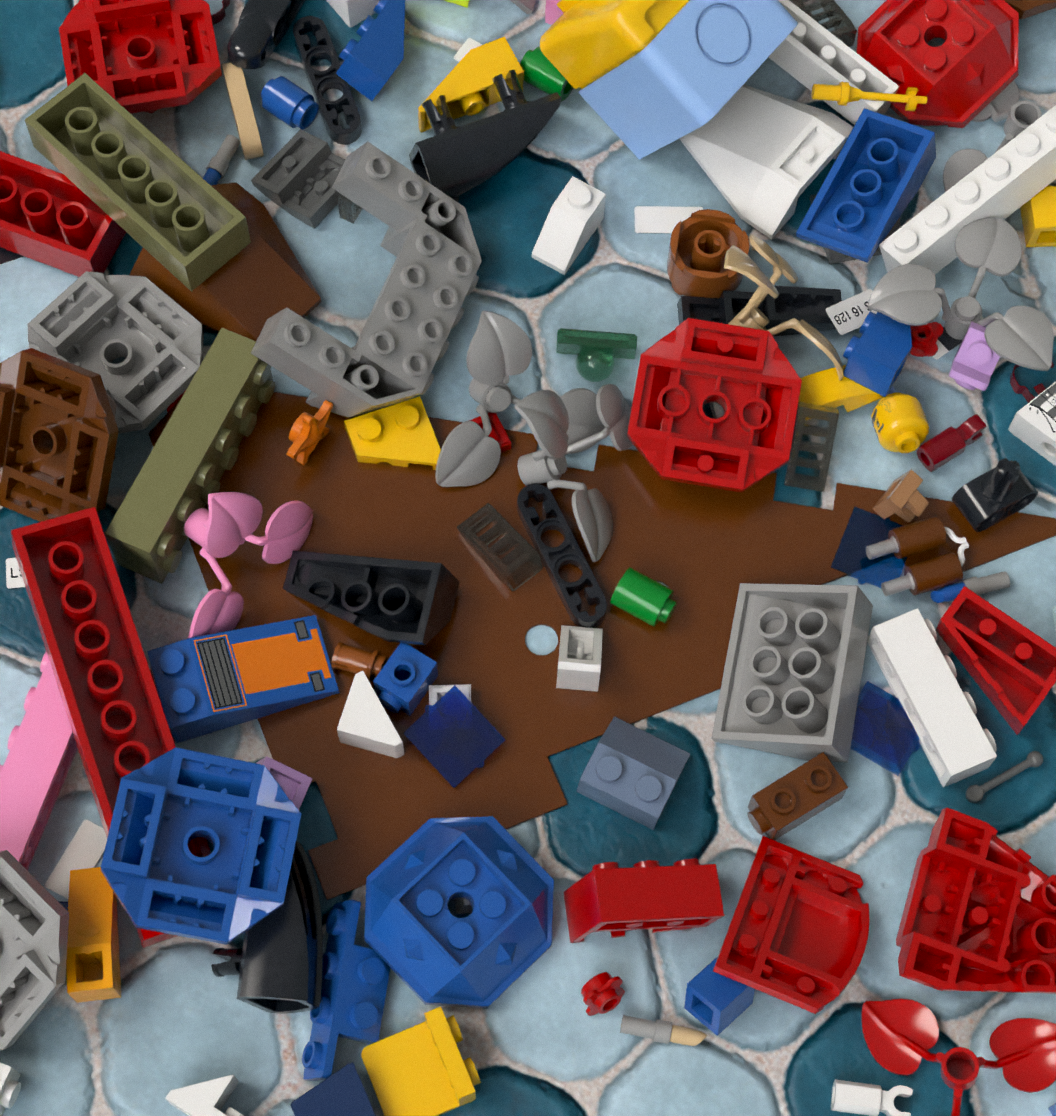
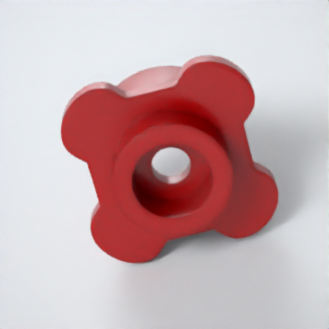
M938 322L920 326L910 325L912 339L910 354L917 357L934 356L938 351L937 339L943 334L942 325ZM923 334L925 338H920L918 335Z
M608 972L600 973L583 986L581 995L584 998L583 1002L585 1005H588L586 1013L589 1016L596 1015L597 1013H607L620 1003L625 991L620 987L623 981L619 976L612 977Z

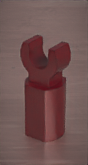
M975 414L956 429L951 426L920 445L916 454L923 466L930 472H933L963 453L966 445H970L983 436L981 431L987 425L978 414Z

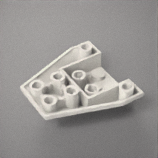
M742 85L711 120L679 139L738 216L772 240L794 215L798 197L832 159H837L853 126L832 112Z

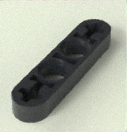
M302 17L293 27L295 47L316 103L319 105V111L326 130L334 142L342 145L351 144L360 137L362 132L360 114L348 83L336 74L341 64L324 22L318 17ZM312 32L316 36L317 46L311 48L309 37L305 33ZM318 59H326L331 62V66L324 71H318L311 67L312 63ZM329 89H338L343 95L336 101H329L323 98V93ZM343 112L346 124L350 125L348 129H343L339 125L338 114Z
M541 484L527 485L518 494V515L570 619L578 627L596 628L605 619L607 609L606 598L551 491ZM530 498H534L537 502H542V514L545 520L540 523L536 509L534 507L527 508ZM548 530H557L564 536V542L558 547H548L541 541V536ZM567 564L575 565L581 570L582 576L576 582H566L559 576L558 571L560 568ZM584 589V597L589 605L597 604L595 615L589 616L586 611L579 613L581 610V598L578 592Z

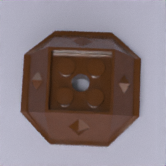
M33 348L22 350L0 363L1 506L39 522L92 507L96 508L97 513L105 509L113 461L116 458L115 450L119 430L115 421L117 405L106 392L100 374Z

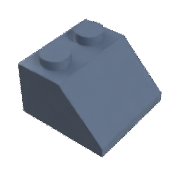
M613 717L579 780L577 792L654 830L690 753L621 719Z

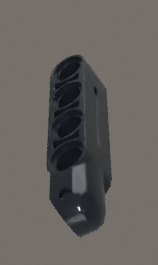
M248 0L241 12L238 26L231 35L227 45L229 62L244 69L263 67L275 47L283 39L306 0Z

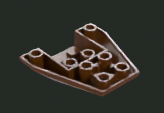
M237 182L211 186L246 217L251 241L249 245L192 292L144 248H142L129 274L148 278L197 319L204 329L218 334L221 328H225L254 341H257L267 319L286 307L305 318L322 302L321 297L264 204Z

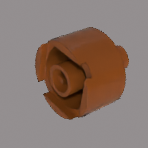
M704 209L691 213V217L683 222L680 221L674 227L670 239L667 272L672 282V288L677 294L691 297L719 298L723 291H735L738 288L743 274L724 269L725 255L727 250L733 245L748 255L749 239L745 230H741L735 223L736 219L722 211Z

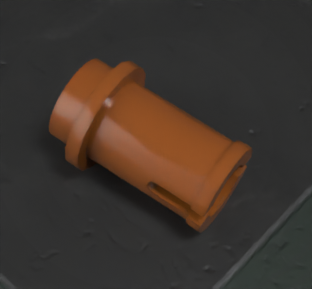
M339 642L333 653L331 667L355 674L363 670L371 683L388 661V657L381 655V651L377 649L374 652H369Z

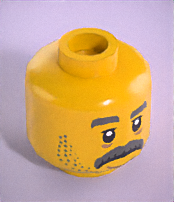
M895 392L886 395V397H883L878 402L871 414L872 425L880 445L885 450L891 452L910 453L920 446L929 433V423L921 403L916 397L908 394Z

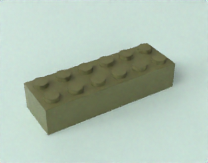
M86 73L25 119L34 148L191 292L251 243L246 217Z
M221 328L105 532L118 565L161 584L168 573L172 574L178 568L182 558L181 549L187 538H189L184 533V526L188 517L195 510L206 506L208 494L219 492V480L225 469L231 470L239 454L238 446L244 436L249 437L257 422L256 413L261 404H267L274 393L275 382L273 381L271 366L251 354L256 341L225 328Z

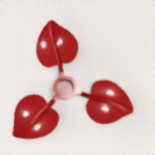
M911 999L865 1001L863 1003L862 1031L867 1047L875 1061L888 1072L903 1076L916 1072L921 1064L922 1057L929 1062L940 1063L942 1080L949 1088L954 1090L951 1116H960L962 1093L975 1084L979 1068L995 1070L1002 1067L1005 1081L1011 1087L1027 1093L1045 1090L1056 1081V1024L1034 1018H1016L1002 1023L990 1036V1049L998 1059L992 1061L985 1060L983 1057L977 1058L971 1050L964 1047L952 1048L946 1054L942 1052L937 1054L930 1053L928 1050L932 1049L938 1041L939 1026L932 1011L917 1001Z

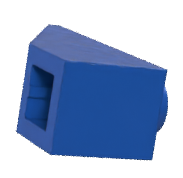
M380 0L373 9L378 14L377 18L374 19L369 15L356 32L362 38L359 42L351 38L339 55L344 62L336 74L370 101H373L404 59L405 0Z
M870 311L859 331L862 336L860 338L853 336L845 349L843 357L848 359L843 373L845 377L886 397L902 372L912 348L910 325L897 322L880 312L875 314Z

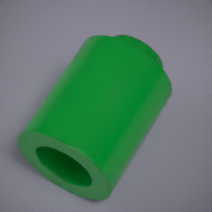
M540 46L534 49V51L528 50L520 63L524 71V81L549 95L557 92L561 97V101H564L573 90V86L544 56Z
M629 567L620 579L610 604L655 627L659 621L665 624L668 622L677 602L672 599L674 590Z

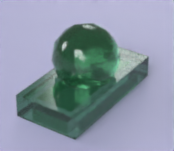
M558 329L556 353L577 355L575 360L576 369L585 380L599 382L608 378L614 369V358L635 359L637 336L635 334Z

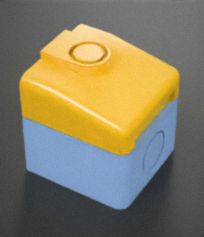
M560 0L556 5L563 14L541 36L540 49L574 89L581 87L578 93L640 160L702 127L711 120L794 30L798 22L778 0Z

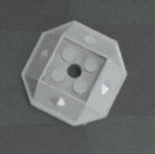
M86 271L27 324L29 349L33 348L101 375L106 392L117 405L115 421L119 430L118 434L145 429L188 388L203 361L204 330L202 324L148 278L143 276H104L103 273ZM116 358H126L123 362L119 364L111 363Z
M0 850V1050L13 1046L65 982L69 912L8 850Z

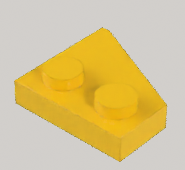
M420 396L344 421L346 432L358 462L373 464L387 462L392 466L409 467V463L433 466V470H436L441 449Z

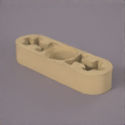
M230 62L221 64L244 158L248 160L264 156L243 69Z

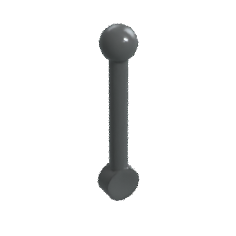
M1032 751L1027 755L1026 760L983 785H971L965 793L966 799L971 803L980 802L984 793L1029 767L1036 768L1043 764V755L1038 751Z

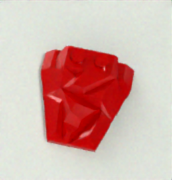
M948 807L944 808L931 831L928 846L921 850L916 861L896 937V945L901 947L898 957L899 976L939 991L1056 994V875L1047 876L1029 862L1031 856L1021 848L1015 851L996 836L998 830L989 823Z

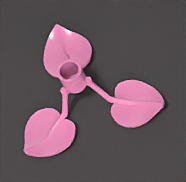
M240 492L208 494L209 510L206 508L195 510L185 523L184 533L202 547L200 555L208 561L221 582L222 588L221 590L213 589L209 591L201 600L195 611L188 638L231 631L236 627L242 615L243 597L237 592H231L232 585L215 558L231 555L246 540L259 546L265 545L262 552V559L270 564L285 562L291 558L293 551L300 550L309 535L313 521V510L307 504L297 500L281 505L267 522L265 528L266 536L258 537L252 535V533L258 528L262 519L263 510L259 500L251 495Z

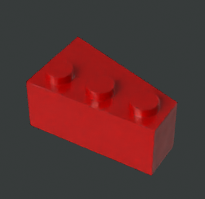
M698 859L679 860L674 862L673 866H660L657 860H647L635 863L630 868H619V863L617 862L599 863L592 867L593 870L563 892L570 943L584 942V937L592 932L610 931L611 938L625 937V930L652 929V933L707 927L724 916L716 864L700 865Z

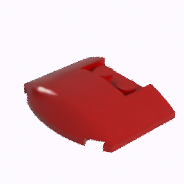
M763 836L745 880L713 972L814 1014L823 1010L825 1005L833 1001L845 990L852 980L865 952L869 933L868 903H862L857 890L863 886L861 876Z

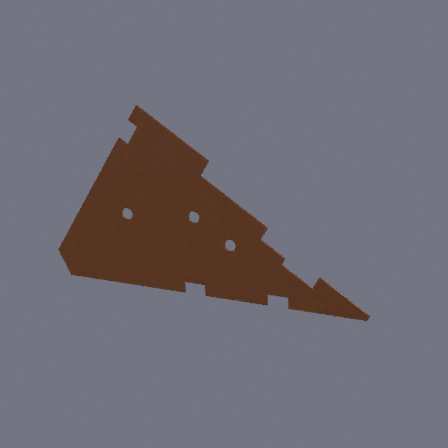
M274 392L267 404L262 403L256 413L257 422L249 437L244 436L238 446L239 454L231 470L225 469L219 480V492L245 493L253 496L261 503L263 510L262 519L252 535L258 537L266 536L265 528L267 522L277 508L287 502L298 500L304 502L313 510V521L309 535L299 551L442 563L460 581L451 621L426 645H408L437 662L438 677L432 685L471 684V713L474 730L468 729L470 731L467 732L468 735L465 737L469 739V734H476V732L479 734L478 737L477 735H470V740L465 741V737L459 733L460 731L464 733V731L458 730L457 732L456 729L454 734L459 733L463 738L457 740L453 734L452 741L453 730H430L428 690L411 716L401 710L398 713H393L384 707L403 742V756L394 758L340 743L337 727L355 673L338 668H332L339 689L338 694L258 718L272 758L311 777V783H317L338 839L308 850L327 900L365 886L366 877L430 818L493 816L505 829H508L568 805L548 760L549 756L602 736L613 717L633 724L721 689L740 583L826 584L895 557L891 553L870 560L867 557L865 547L887 540L888 533L892 529L933 516H938L943 526L950 528L957 537L966 538L969 548L964 550L965 562L962 566L963 572L1056 536V518L1020 512L1014 513L984 531L976 532L952 501L927 497L924 498L929 502V505L919 517L915 515L912 521L907 522L895 513L883 519L872 508L886 491L841 483L836 484L833 510L773 501L777 473H771L742 493L660 479L639 451L630 449L618 451L615 447L598 444L594 471L567 467L566 472L559 478V480L584 483L587 490L596 488L607 501L612 514L613 531L611 540L598 561L592 562L573 513L572 494L576 490L560 487L549 489L607 602L605 619L602 624L596 627L603 629L601 673L598 692L556 688L561 625H577L570 619L517 512L518 494L526 487L518 473V459L522 455L537 451L538 443L533 434L505 429L512 447L501 453L499 464L488 479L472 486L441 487L436 483V470H433V466L409 463V467L392 466L387 462H380L378 464L358 462L344 424L345 420L357 416L348 418L331 412L325 426L329 428V433L317 443L315 449L309 455L307 463L302 465L296 461L297 457L293 459L286 455L288 449L293 444L289 440V433L294 422L303 412L314 416L319 408L306 403L308 397ZM180 400L148 433L153 447ZM428 417L440 449L450 432L456 426L463 423ZM547 482L541 484L548 488ZM530 498L527 508L534 507L536 509L540 523L545 520L542 514V502H537L534 498ZM207 503L206 506L204 507V508H206L207 510H209V505H208V503ZM548 530L541 536V541L544 545L554 548L564 542V536L557 530ZM946 534L947 541L945 545L902 558L901 560L906 567L949 552L955 553L958 557L957 552L961 544L955 543ZM188 538L208 591L213 589L221 590V582L208 561L200 555L202 547ZM245 540L244 544L239 545L231 555L215 558L232 585L231 592H237L243 597L242 615L233 630L316 615L330 663L339 642L369 652H374L376 649L380 650L381 655L388 657V659L400 644L398 642L385 641L286 592L283 586L291 558L279 564L267 563L262 559L265 545L259 546ZM572 564L564 565L558 571L561 579L566 582H576L582 576L579 567ZM629 567L674 590L672 599L677 602V605L666 624L659 621L653 627L610 604L620 579ZM584 589L578 592L581 598V610L579 613L586 611L589 616L595 615L597 604L589 605L584 597ZM538 625L552 628L558 637V644L554 651L547 655L532 653L525 644V636L531 628ZM371 682L370 684H371L372 688L374 689V683ZM457 748H459L458 751H460V752H458V754L461 755V756H458V757L456 756V755H457V752H454V751H457V750H455V749H457Z

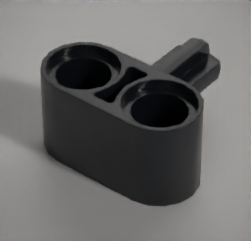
M1004 458L992 470L963 485L953 495L952 502L976 532H981L1025 508L1036 498L1038 492L1020 470L1019 463L1016 460L1009 461L1007 458Z

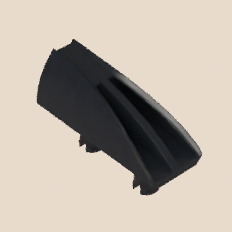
M510 70L506 76L508 84L502 74L492 79L505 110L461 127H456L445 95H440L436 101L438 111L431 99L425 101L422 106L426 111L435 135L416 142L412 148L409 158L414 173L452 199L473 189L504 169L537 137L559 108L561 103L560 95L556 92L531 102L526 101L515 70Z
M297 841L283 905L245 932L243 948H216L212 953L222 959L230 960L211 965L215 976L239 975L237 999L270 1013L305 1012L319 1008L321 1003L323 932L320 900L310 861L302 844Z

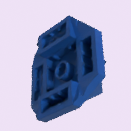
M175 747L140 769H136L121 778L102 859L101 872L136 928L227 945L283 905L301 812L289 800L265 765ZM196 837L206 838L212 843L213 852L206 857H197L189 851L188 843Z
M493 816L430 818L366 877L364 940L425 1005L487 1009L551 947L554 879ZM455 898H465L471 904L472 913L468 917L457 918L449 912L448 903Z

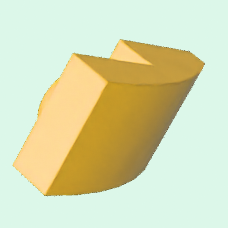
M835 367L800 378L802 383L798 405L805 420H809L841 405H844L848 413L883 398L880 394L845 376L839 381Z

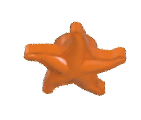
M325 400L314 416L303 412L296 419L289 433V440L293 444L288 449L287 456L293 459L297 457L296 461L302 465L307 463L308 457L315 449L317 443L329 433V428L325 426L333 403Z

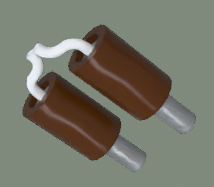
M933 516L892 529L888 533L887 540L866 546L865 550L870 560L891 553L897 559H902L945 545L947 541L946 534H948L952 541L961 544L957 552L958 557L955 553L949 552L906 566L904 568V576L881 583L885 596L908 589L916 596L962 580V566L965 562L964 550L969 548L966 538L957 537L950 528L943 526L938 516Z

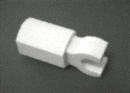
M835 1079L832 1087L831 1110L869 1116H878L879 1112L885 1113L886 1116H911V1113L901 1112L895 1108L894 1098L896 1096L910 1097L913 1089L899 1085L889 1091H884L880 1085Z

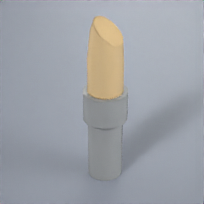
M623 1015L620 1033L651 1038L652 1041L665 1044L672 1042L696 1046L707 1036L702 1031L673 1025L669 1021L659 1019L652 1021Z

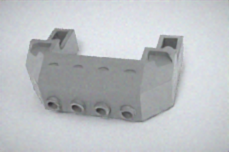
M368 141L347 156L332 188L389 226L380 246L397 258L356 345L350 348L286 307L267 319L251 351V354L311 390L306 403L320 409L323 402L327 400L333 403L332 413L348 418L404 402L418 394L423 395L429 389L434 379V374L431 373L436 361H439L448 349L449 341L446 339L450 330L458 324L463 316L464 308L461 306L465 297L477 285L479 277L476 273L482 262L465 207Z

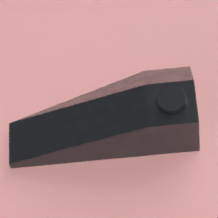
M293 551L283 589L385 641L426 645L451 621L460 581L442 563Z

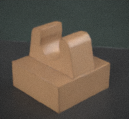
M912 469L893 481L872 509L883 519L888 518L894 513L907 522L912 521L915 515L919 517L929 505V502L917 490L923 479Z

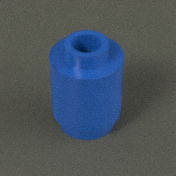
M280 76L275 80H269L262 89L263 109L290 127L306 129L316 118L319 105L314 101V97L284 76Z

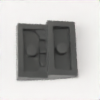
M300 129L254 176L251 182L253 186L279 207L303 223L315 228L345 197L332 188L345 159L333 154L327 142Z

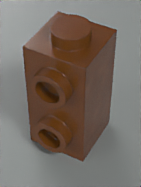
M822 752L752 795L748 804L750 811L747 815L752 826L760 835L765 833L768 838L776 840L841 800L848 786L825 753Z

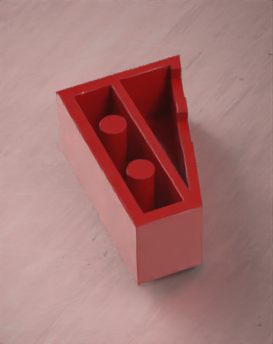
M964 586L940 619L936 631L1016 735H1018L1056 682V647Z

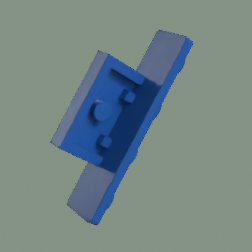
M351 899L336 903L327 917L326 932L328 933L326 951L323 954L321 1003L319 1008L310 1010V1019L313 1024L310 1041L306 1044L302 1055V1064L305 1067L304 1080L319 1081L331 1076L338 1037L367 1044H373L379 1040L390 967L373 949L354 945L361 902Z

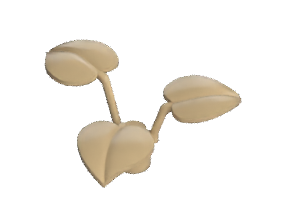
M750 234L748 239L752 245V250L757 251L773 265V275L768 279L745 252L735 245L731 246L725 255L724 269L733 270L745 275L755 282L758 288L745 308L728 324L770 331L772 336L789 328L797 330L831 359L840 381L844 377V371L836 349L822 333L803 319L799 321L792 318L769 330L765 328L769 320L758 309L759 305L767 294H770L774 299L779 296L774 285L782 274L793 284L798 281V277L789 263L762 239Z

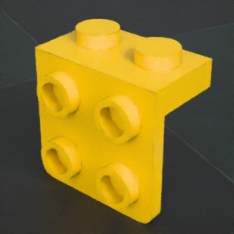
M441 1006L424 1013L425 1022L363 1048L361 1057L384 1116H439L476 1100L474 1086L481 1083L471 1057L465 1060L462 1059L456 1044L463 1041L461 1031L454 1015L446 1018Z

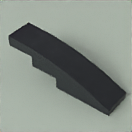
M775 286L779 296L774 299L770 294H767L758 307L769 320V323L765 326L767 330L792 318L799 321L803 319L818 331L836 329L826 312V308L842 301L841 290ZM723 291L719 298L681 296L677 303L679 325L687 318L728 324L745 308L754 292ZM789 328L773 336L795 335L802 333L798 332L795 329Z

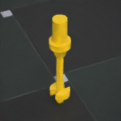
M840 82L839 86L813 84L811 92L812 99L837 101V104L841 106H846L848 102L865 99L906 103V111H915L917 104L927 103V97L916 96L917 88L908 87L906 94L901 95L864 92L851 87L849 82Z

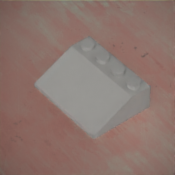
M740 583L711 739L713 741L804 760H811L824 752L830 762L848 763L873 609L872 603L858 585Z

